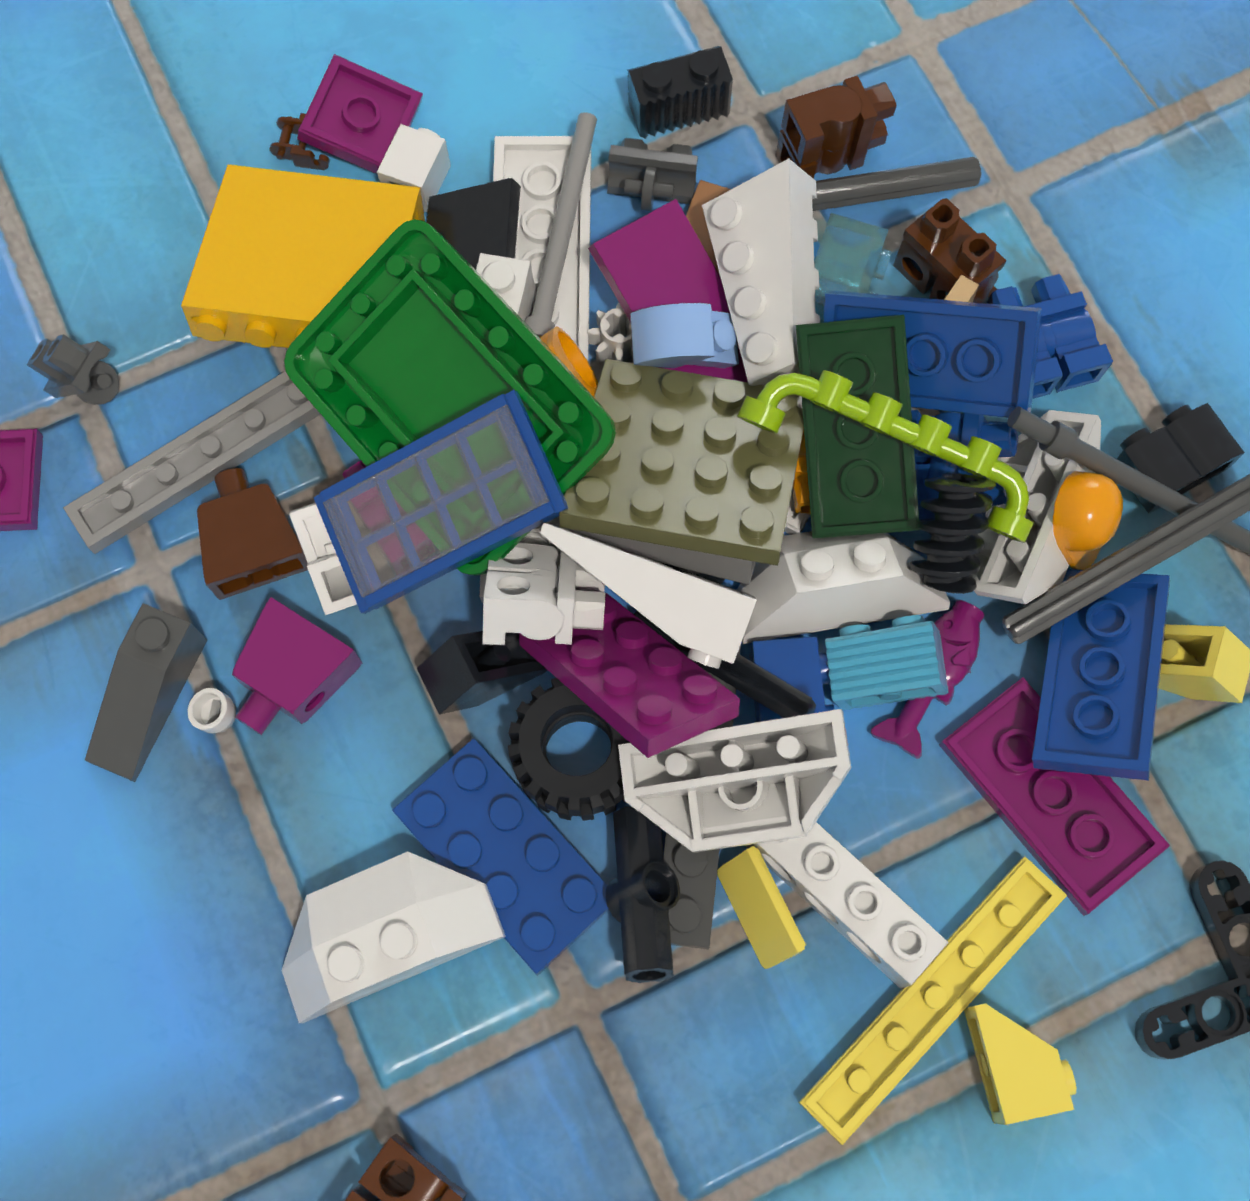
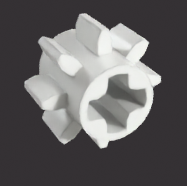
M620 303L617 304L615 309H611L606 313L598 310L596 317L599 328L588 329L589 344L598 345L596 361L600 363L605 359L629 363L633 360L631 323Z

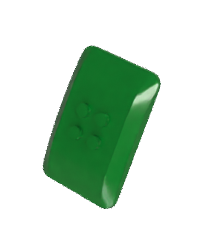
M414 219L400 225L298 335L286 351L284 360L285 371L290 380L366 467L499 395H505L513 390L518 391L564 496L566 491L576 485L608 453L614 444L616 435L615 424L608 412L439 231L422 220ZM497 422L467 437L482 474L513 459ZM456 444L427 459L442 495L472 480ZM416 465L387 480L394 499L407 513L431 502ZM518 469L487 484L503 521L533 506ZM476 490L446 505L462 542L492 527ZM436 511L415 521L441 552L451 548ZM529 532L457 569L469 575L486 574L489 560L498 561L501 558L503 559Z

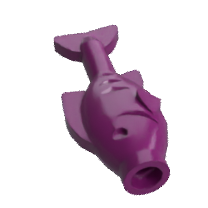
M957 600L950 611L934 622L940 630L949 693L907 700L898 718H889L871 729V734L874 738L897 745L916 759L922 756V743L917 726L934 698L945 706L950 704L954 695V687L965 678L967 673H971V667L977 658L980 642V623L985 616L979 608L968 602Z

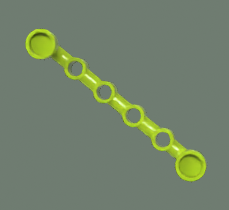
M827 370L822 371L819 380L798 373L779 375L765 385L757 399L746 396L737 417L771 433H778L786 415L784 411L777 408L780 401L788 395H798L826 410L851 418L871 430L905 442L923 453L957 465L968 473L995 481V483L1004 488L1007 502L1004 509L997 506L992 507L988 516V529L1015 541L1026 542L1034 524L1025 518L1029 502L1027 485L1018 471L1008 464L997 460L1002 450L999 446L971 436L967 446L948 438L952 426L948 423L922 414L918 424L898 415L903 406L900 402L876 392L872 393L869 402L849 394L853 385L852 381Z

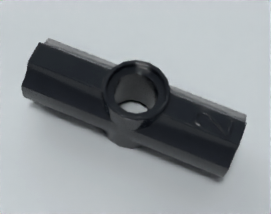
M623 807L613 813L617 877L611 880L606 888V902L612 916L621 923L626 981L636 983L664 981L674 977L668 910L677 904L680 898V886L674 871L664 863L661 828L635 808Z

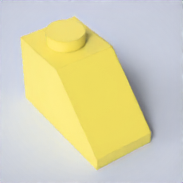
M1166 624L1159 689L1193 700L1242 703L1250 673V649L1225 626Z
M986 1003L968 1007L964 1010L994 1124L1008 1125L1074 1110L1071 1096L1076 1095L1077 1092L1074 1074L1068 1061L1060 1060L1056 1048Z

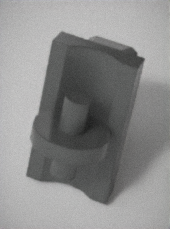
M625 138L620 146L611 145L607 193L641 197V209L652 211L654 199L664 201L677 199L679 203L691 204L695 194L698 156L693 155L692 148L687 145L673 144L664 152L648 150V145L643 140Z
M64 334L57 336L53 342L49 339H44L39 343L27 363L28 367L49 379L43 390L55 398L77 395L83 402L91 405H101L111 401L117 395L119 389V378L115 370L109 364L99 361L107 357L110 349L98 341L79 345Z

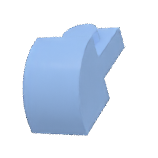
M668 304L630 313L634 365L674 369L684 365L728 368L739 364L737 338L730 313L712 311L711 304Z

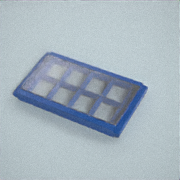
M516 390L505 395H499L326 488L319 495L313 497L359 610L364 614L378 609L543 525V522L547 523L559 516V512L568 509L565 497L520 395Z

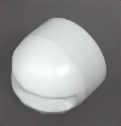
M206 688L196 693L191 699L188 706V718L194 727L206 733L215 734L225 732L234 723L236 706L227 694L215 688Z

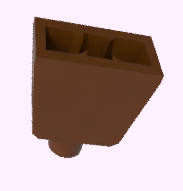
M241 468L227 469L218 473L214 480L220 498L202 503L197 508L204 580L219 600L307 571L308 563L298 536L268 484H259L249 487L245 471Z

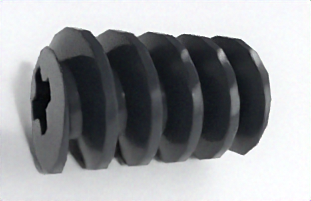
M948 473L943 474L941 477L927 478L924 485L939 492L938 498L921 500V507L935 513L933 519L919 520L917 527L930 533L931 538L917 540L913 544L915 550L927 555V560L910 562V569L924 575V584L930 588L948 593L964 594L976 590L977 584L971 575L976 574L981 566L980 560L975 554H979L985 545L984 539L978 534L988 529L989 525L988 518L982 512L988 511L992 508L993 504L992 497L985 493V491L992 490L996 483L983 477L968 474Z

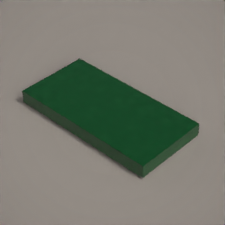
M904 315L796 325L800 374L819 380L823 370L838 374L853 382L849 394L869 402L873 392L890 397L903 405L898 416L912 421ZM802 397L813 539L920 530L917 527L919 511L914 448L896 438L871 430L842 414L826 410Z

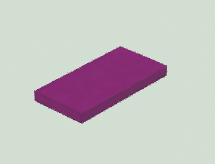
M677 199L600 239L588 248L630 323V313L668 304H711L712 311L730 313L721 277ZM738 341V365L728 368L684 365L674 369L664 368L748 382Z
M1022 677L945 738L939 746L1059 888L1067 895L1081 914L1085 916L1164 852L1170 845L1110 776L1036 769L1033 767L1032 756L1041 697Z

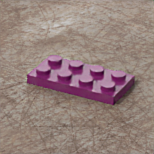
M607 593L605 594L603 630L573 628L572 645L555 644V636L546 640H533L519 633V644L524 650L647 758L739 716V697Z

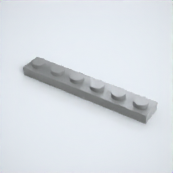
M285 371L63 507L86 546L96 554L211 483L218 473L235 468L319 416L320 413L290 380Z

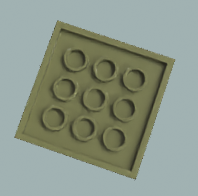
M605 359L594 397L608 412L615 424L616 435L614 444L608 453L576 485L566 491L564 497L568 509L559 512V527L778 566L804 429L802 397L788 395L780 401L777 408L784 411L786 415L778 433L775 434L737 417L746 396L757 399L765 385L751 386L748 382Z

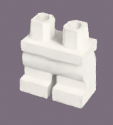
M518 543L503 559L501 558L498 561L489 560L483 601L482 644L505 645L506 633H521L533 640H546L555 636V644L572 645L573 628L603 630L605 585L563 551L560 552L556 548L547 545Z

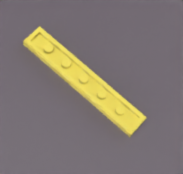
M1026 857L1021 858L947 939L949 943L911 986L900 990L798 1103L840 1145H843L1067 895Z

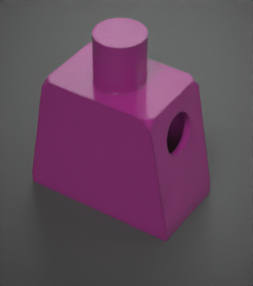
M270 597L233 668L232 676L245 688L253 692L235 718L260 735L264 733L279 710L303 724L359 669L362 661L354 649Z

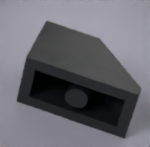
M483 631L450 637L417 667L439 715L477 707L544 674L548 670L520 646L519 633H506L505 645L482 644Z

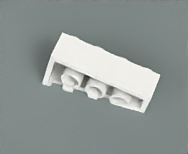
M789 158L702 205L746 376L751 386L766 385L777 376L783 374H800L796 325L820 323V316L816 314L815 290L819 289V270L814 267V242L818 241L817 221L813 219L812 199L817 198L816 180Z

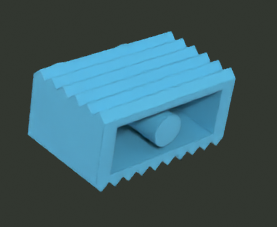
M910 615L899 617L892 621V628L872 631L869 625H851L840 629L839 637L825 639L830 687L832 690L831 697L833 702L843 710L902 702L916 698L934 697L949 693L940 630L933 621L925 622L923 616Z

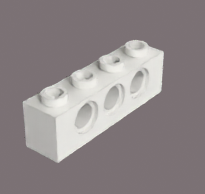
M817 822L806 837L745 845L747 848L752 846L758 847L766 865L900 989L911 986L949 943Z

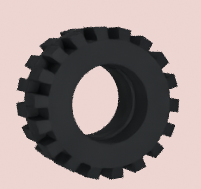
M557 678L551 679V688L544 691L541 685L531 691L532 700L528 704L524 701L521 702L516 710L518 719L516 723L511 722L508 734L511 739V745H508V752L514 773L528 798L537 802L538 807L548 814L550 811L558 813L559 818L570 821L572 816H582L583 821L593 820L594 814L603 811L606 816L616 810L615 805L621 800L625 802L618 745L630 742ZM573 722H588L598 726L609 736L611 743V752L606 762L596 771L583 776H570L557 771L550 765L546 755V747L552 735L564 725Z

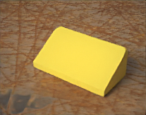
M752 846L717 870V876L764 969L772 968L805 950L806 944L758 847Z

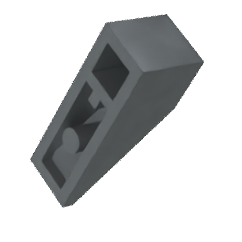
M142 603L117 651L85 761L136 782L207 642V639L190 622Z

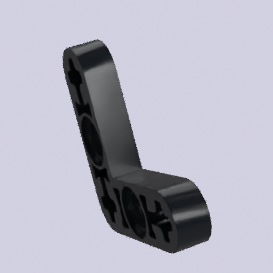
M1215 861L1200 867L1191 877L1189 887L1192 899L1228 980L1152 1007L1143 1012L1136 1021L1134 1032L1138 1045L1150 1057L1161 1060L1180 1058L1250 1032V1020L1247 1021V1015L1250 1017V1006L1245 1008L1244 1003L1240 999L1241 997L1250 996V956H1242L1235 952L1229 940L1230 931L1237 924L1247 926L1250 929V883L1243 871L1231 862ZM1214 876L1217 880L1227 879L1231 889L1224 892V898L1221 895L1212 896L1208 891L1207 885L1214 882ZM1241 906L1244 914L1231 916L1223 921L1218 916V913L1229 911V909ZM1210 997L1219 998L1229 1008V1023L1220 1031L1209 1027L1203 1019L1202 1007ZM1183 1006L1186 1007V1014L1182 1011ZM1157 1018L1163 1024L1178 1023L1187 1019L1193 1029L1172 1035L1169 1038L1171 1048H1169L1166 1042H1155L1152 1036V1032L1159 1028ZM1195 1033L1199 1037L1198 1040H1195Z

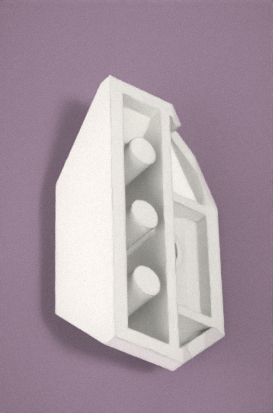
M1049 410L1040 417L1049 423L1059 421L1077 431V438L1100 450L1101 420L1098 415ZM1020 434L1018 436L1015 457H998L997 460L1008 464L1018 471L1025 481L1029 495L1025 518L1034 524L1025 543L1015 541L990 529L979 533L978 535L984 539L985 545L979 554H975L980 560V570L971 576L976 580L977 587L974 592L977 595L1027 604L1063 582L1069 564L1059 549L1054 536L1053 513L1059 489L1068 475L1074 471H1093L1067 457L1057 459L1039 448V442L1024 434ZM1006 504L996 506L1004 509ZM992 508L986 511L985 517L988 518Z
M812 531L786 535L783 537L778 566L756 562L750 584L741 583L737 588L738 591L754 596L757 599L742 639L743 644L896 619L903 616L949 610L950 601L946 592L928 587L924 584V575L910 569V562L927 559L888 533L814 539Z
M842 709L708 730L650 758L643 755L631 743L618 745L625 802L641 812L692 852L806 837L852 768Z
M407 851L306 895L282 967V973L300 1024L502 939L506 935L487 884Z

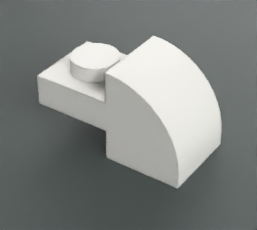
M316 503L290 511L289 515L306 557L307 568L325 616L357 605Z

